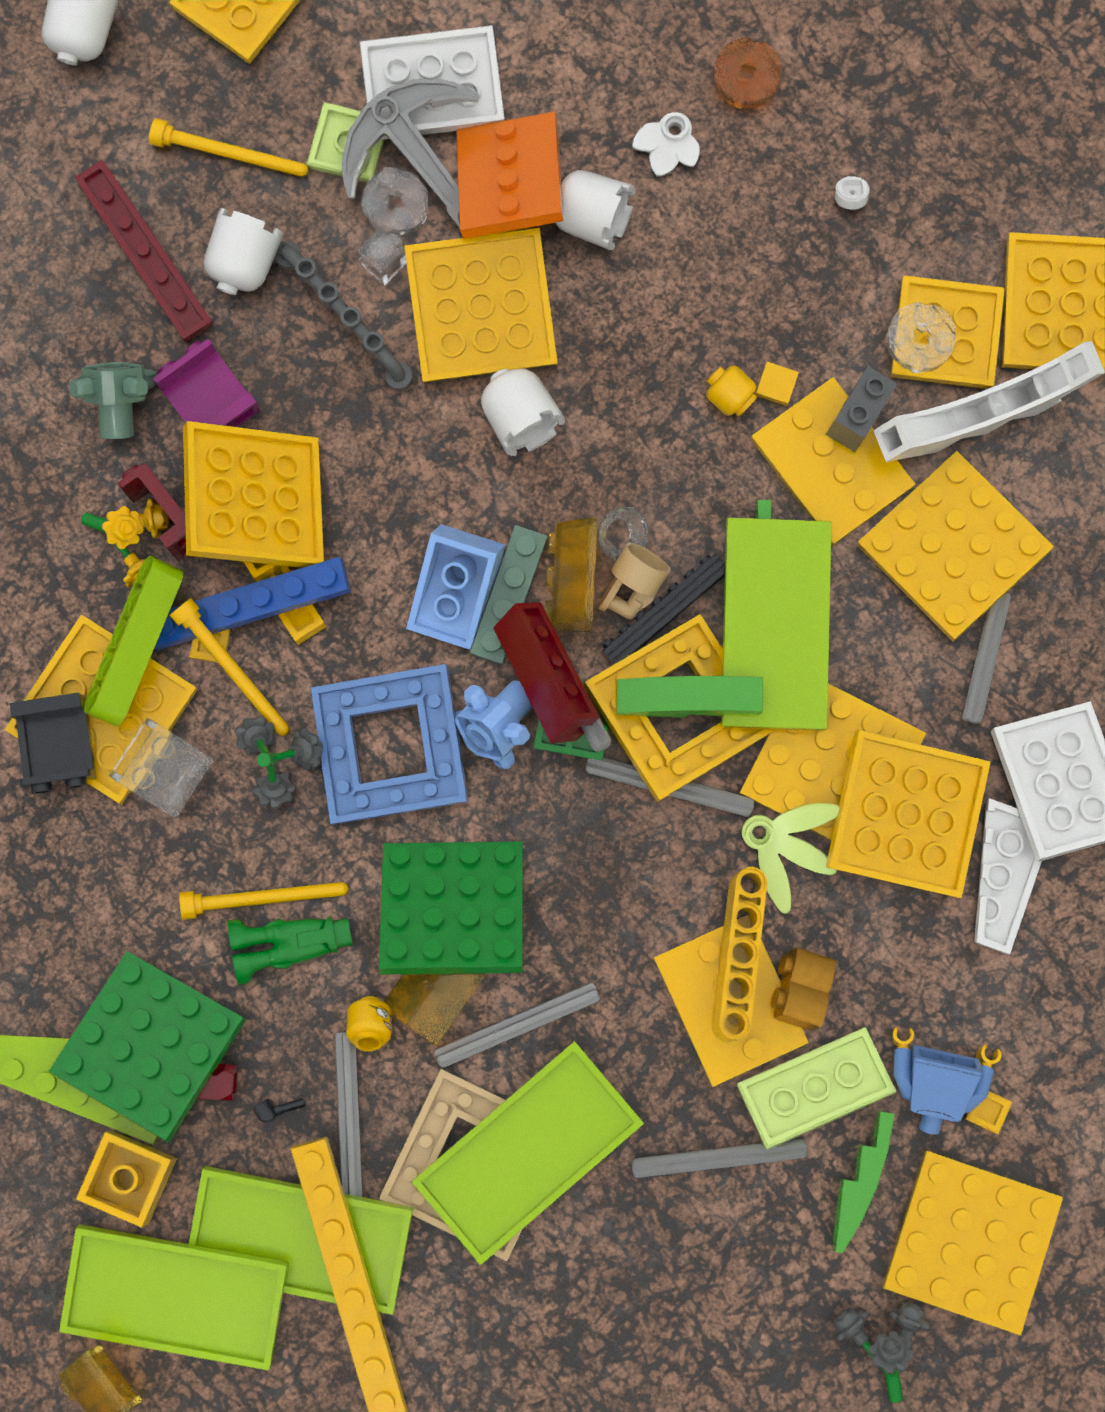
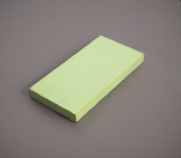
M866 1027L737 1083L738 1090L766 1151L896 1093L895 1087Z

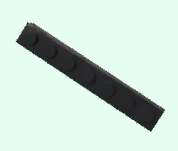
M716 553L712 556L709 554L699 562L701 564L696 570L690 569L683 576L685 580L680 584L675 582L668 588L667 591L669 593L664 598L661 596L656 598L651 603L652 608L647 612L645 610L641 611L635 617V623L631 626L626 624L618 632L620 635L615 640L610 638L602 645L604 648L602 655L612 666L642 648L725 576V563Z

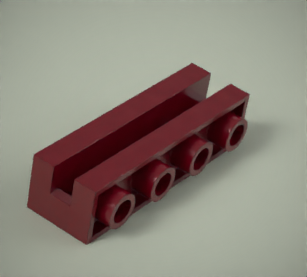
M515 603L493 629L550 743L577 741L584 734L581 726H592L600 717L542 603Z

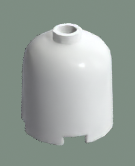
M48 0L41 31L43 42L51 51L58 54L57 60L63 63L76 65L77 61L94 60L104 49L118 0Z
M577 170L571 172L561 182L564 221L556 222V225L568 234L605 249L613 250L615 248V243L612 242L614 237L622 238L632 213L633 207L627 205L629 195H635L634 185L589 171Z
M221 208L205 253L203 263L205 271L210 278L219 282L217 289L236 296L238 290L245 292L254 291L265 281L284 233L274 228L272 234L263 229L265 222L237 211H233L232 216L229 217L227 210Z
M524 368L497 371L491 376V382L482 393L481 404L483 411L507 455L516 456V449L525 446L529 452L535 450L557 434L554 427L558 423L559 425L565 424L564 415L539 377Z

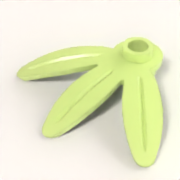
M812 803L786 811L774 820L765 815H754L743 824V840L749 847L758 850L759 867L767 878V892L781 913L787 914L791 911V890L786 870L778 854L803 868L817 873L834 875L837 872L835 869L826 868L828 856L812 844L789 835V833L809 830L837 817L839 805ZM757 826H762L766 829L765 834L761 837H756L752 833L753 829Z

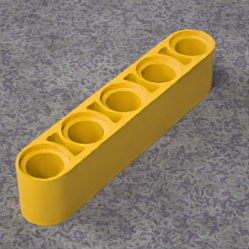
M747 867L736 873L731 878L728 888L712 1022L715 1036L724 1042H733L745 1037L751 1028L767 892V878L756 867ZM743 876H747L754 881V893H747L743 890L741 886ZM739 911H744L750 916L751 925L749 928H743L738 924L737 913ZM735 946H741L745 949L747 953L745 963H739L734 959L732 951ZM731 980L739 982L743 988V994L740 999L734 998L729 993L728 986ZM729 1015L737 1019L739 1023L738 1032L734 1035L729 1033L724 1027L725 1018Z

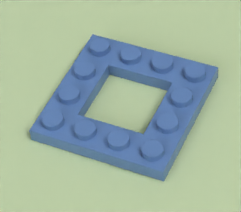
M447 664L311 687L317 735L323 744L321 762L330 824L336 825L469 802L458 728L454 721L456 714ZM417 706L427 772L362 783L352 717Z

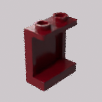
M143 463L141 466L134 465L122 474V480L118 482L119 487L132 503H135L147 493L153 495L175 524L158 538L174 558L180 561L186 556L185 514L146 463Z

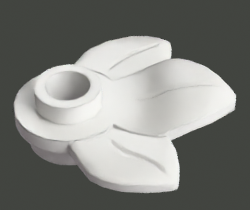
M677 112L665 115L659 123L645 124L633 140V149L650 152V166L656 176H663L672 172L679 162L688 167H694L700 154L699 144L691 135L692 126L690 120L685 115ZM677 126L681 132L673 135L669 132V129Z

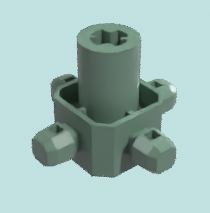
M128 362L86 365L81 367L80 377L73 379L69 383V390L71 396L83 398V402L98 404L100 438H129L134 436L132 403L146 399L148 389L156 385L153 378L157 374L151 369H144V365Z

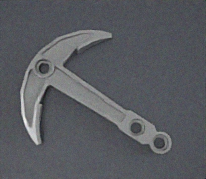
M413 79L389 87L376 95L364 106L349 129L342 156V173L348 199H355L360 176L371 158L369 151L383 136H387L447 207L448 215L460 229L458 185L409 117L430 103L432 108L456 102H478L479 94L458 83L443 79ZM384 107H390L393 110L392 115L388 118L380 115Z

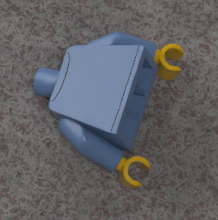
M896 1027L892 1033V1041L898 1046L894 1050V1078L902 1098L910 1103V1111L922 1114L919 1124L920 1130L928 1134H939L943 1119L959 1122L964 1113L973 1111L987 1098L994 1070L991 1067L999 1062L1002 1056L999 1049L994 1051L992 1060H988L985 1056L987 1044L978 1048L976 1058L913 1045L911 1051L908 1049V1046L913 1041L914 1031L912 1028H909V1039L901 1041L897 1037Z

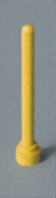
M154 118L150 128V145L163 148L165 145L171 146L173 143L300 177L308 173V167L304 163L177 131L175 126L170 125L169 121Z
M189 598L173 611L170 617L178 626L182 624L185 629L189 627L260 714L264 716L266 721L274 724L275 732L280 736L287 735L289 733L288 724L199 619L201 614L197 610L200 608L192 598Z
M344 882L204 897H202V893L195 894V891H185L179 894L180 912L182 920L196 919L197 915L204 914L205 910L344 896L348 893L349 887Z

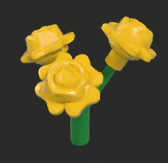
M148 499L146 508L141 514L136 511L130 512L128 507L122 506L117 511L107 512V519L88 512L84 513L81 518L82 525L106 533L108 544H114L125 557L124 562L129 569L123 581L127 587L133 586L145 559L140 560L135 553L131 554L126 546L139 542L137 534L143 533L144 527L151 532L153 538L157 539L161 536L162 530L168 529L169 517L156 500Z

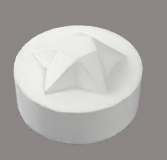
M849 176L842 178L836 184L835 200L841 207L854 210L862 208L868 202L869 185L862 178Z

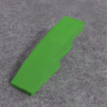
M672 676L617 680L616 715L686 718L687 715L723 716L725 713L760 715L763 712V677Z
M876 1111L872 1146L858 1144L854 1180L840 1178L832 1250L834 1252H844L861 1224L876 1191L889 1149L895 1113Z

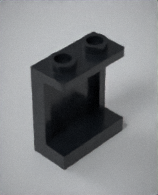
M81 693L10 703L11 717L16 719L23 771V779H20V784L25 789H31L32 794L53 791L52 786L66 784L68 789L87 786V780L97 779L89 717L84 712L86 697Z

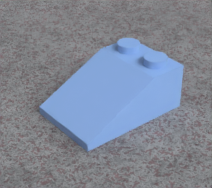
M439 525L430 535L406 629L471 650L498 575L505 544L446 525Z

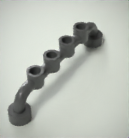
M292 241L280 242L274 257L278 267L286 271L295 269L299 280L303 283H309L318 293L321 304L327 308H332L340 317L344 329L355 333L363 342L366 353L372 357H377L385 366V379L390 389L396 392L407 390L413 382L410 367L396 360L385 347L382 335L376 331L369 330L362 321L360 311L355 307H348L340 298L337 286L332 282H325L318 274L314 261L307 257L303 258L296 243Z

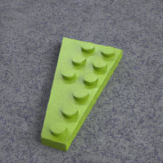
M0 1035V1084L152 1145L156 1144L157 1136L49 1072L69 1041L68 1038Z

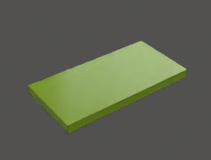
M726 519L722 676L763 677V712L760 715L725 713L721 716V727L827 730L832 521Z
M574 1041L411 1182L481 1265L644 1123Z
M204 1166L200 1178L189 1244L289 1262L284 1293L336 1303L302 1185ZM344 1194L378 1310L381 1313L393 1315L414 1207Z
M79 1224L75 1230L59 1332L269 1371L272 1366L289 1262Z

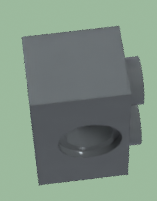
M867 366L825 435L855 452L865 439L897 383Z

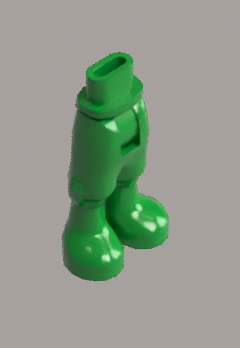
M332 916L327 917V919L311 918L287 921L276 919L263 927H247L240 919L227 920L232 951L264 943L274 945V947L264 951L232 954L238 986L250 983L254 973L258 970L271 966L277 969H288L293 964L319 958L331 951L337 953V948L353 945L348 918L333 921Z

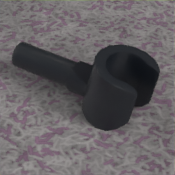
M268 1098L255 1105L253 1110L260 1121L268 1122L285 1112L305 1107V1103L302 1098L280 1104L274 1108Z

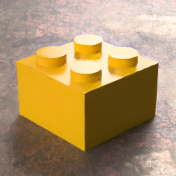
M105 1132L76 1200L139 1227L147 1226L150 1224L177 1158L118 1132Z

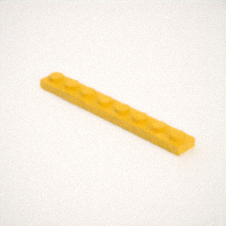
M328 1137L295 1145L291 1148L368 1412H408Z

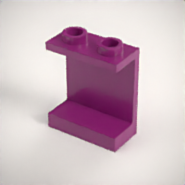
M206 339L204 342L198 341L193 343L186 349L185 355L175 363L170 361L164 364L157 371L158 375L153 378L185 423L192 421L239 427L261 411L257 402L244 389L216 352L209 339Z

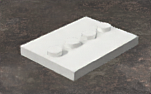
M493 26L360 41L367 103L387 88L413 79H443L458 83L479 94L478 102H456L432 108L430 103L411 114L409 118L421 135L457 131V129L505 121ZM384 107L380 115L388 118L392 115L393 110L390 107ZM383 136L381 139L384 140V139H390V138L387 137V136Z
M1091 701L993 728L991 735L1036 861H1043L1105 843V739Z

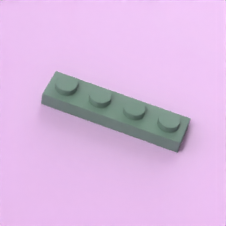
M515 525L470 650V655L503 666L506 653L493 627L515 603H525L548 539L547 535Z

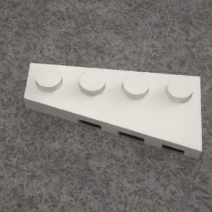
M990 798L986 799L974 943L1009 955L1042 861H1036L1019 810Z

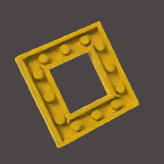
M701 614L590 678L583 684L656 802L676 792L774 731V729L721 727L720 722L674 751L669 752L647 716L616 715L618 679L665 677L687 663L696 676H722L723 649Z

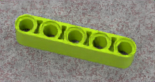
M148 556L143 562L84 703V712L114 726H119L125 719L183 579V571L153 556Z

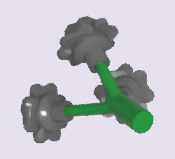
M258 716L254 719L244 718L242 721L243 726L235 729L238 737L236 746L239 749H244L247 755L261 752L257 757V763L261 767H267L268 772L266 776L256 779L257 787L253 789V795L259 798L261 806L266 807L270 805L273 809H277L283 803L292 801L293 796L291 793L295 791L296 786L289 781L287 773H282L278 776L274 766L278 761L290 758L295 763L300 764L306 771L312 767H318L319 758L323 753V744L317 735L311 734L307 728H303L293 733V741L287 751L275 754L268 751V745L275 743L273 735L274 724L266 722L264 716Z
M909 1302L902 1303L899 1309H892L890 1312V1316L900 1326L899 1332L891 1331L888 1336L883 1333L878 1334L876 1343L871 1345L868 1342L869 1336L863 1330L864 1319L868 1316V1313L863 1310L856 1312L852 1307L848 1308V1310H843L833 1320L836 1330L832 1337L838 1341L852 1338L858 1346L862 1345L872 1357V1364L880 1367L885 1373L889 1401L893 1403L902 1401L903 1394L899 1371L904 1372L907 1363L914 1358V1353L910 1350L914 1332H918L922 1328L930 1329L931 1323L925 1320L926 1312L915 1304Z

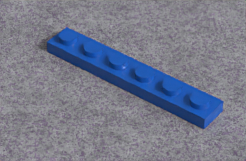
M337 557L194 602L200 608L197 610L201 614L199 619L212 634L351 593L344 560L341 557ZM181 605L170 609L155 645V649L158 651L197 638L189 627L185 629L182 624L178 626L170 617V614Z

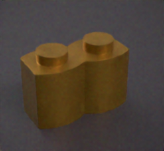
M798 947L789 951L788 954H784L778 967V973L782 975L781 986L775 989L771 999V1008H774V1019L811 1031L821 1028L827 1012L829 991L834 979L836 960Z

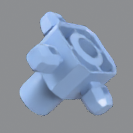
M519 681L510 682L496 697L487 696L483 688L471 685L464 691V700L467 706L463 710L455 712L456 718L454 721L467 748L475 755L492 759L499 768L509 769L515 763L512 749L516 745H523L530 737L526 726L520 724V721L533 707Z

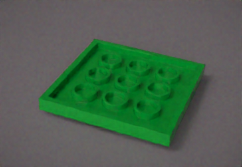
M523 841L383 843L379 945L380 975L523 973Z
M126 951L49 1072L169 1143L246 1020Z

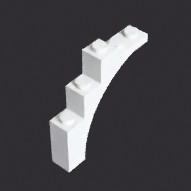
M1084 342L1060 357L1009 381L941 406L896 416L873 431L886 462L937 453L962 438L988 434L1013 419L1036 416L1061 402L1062 397L1105 374L1093 342Z

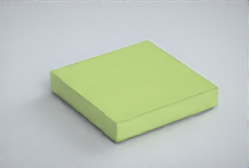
M326 102L323 103L307 161L309 169L343 177L342 156L349 129L361 111ZM380 139L369 151L371 158L359 181L372 184L384 142L383 139Z

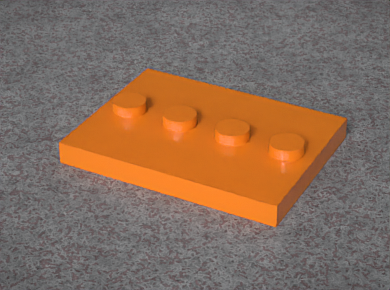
M555 111L457 129L460 232L463 239L564 221L558 120Z

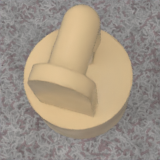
M627 543L611 568L615 577L602 596L597 608L603 612L608 608L628 620L634 619L642 609L653 601L671 571L669 565L645 547L634 543ZM622 584L634 590L628 601L616 595Z

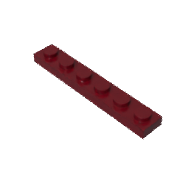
M103 159L75 176V180L184 342L187 343L213 326L212 320Z

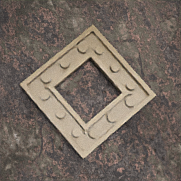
M440 1069L379 1199L385 1202L414 1207L413 1216L456 1236L411 1181L438 1159L457 1117L477 1126L506 1100ZM521 1231L493 1255L508 1261Z

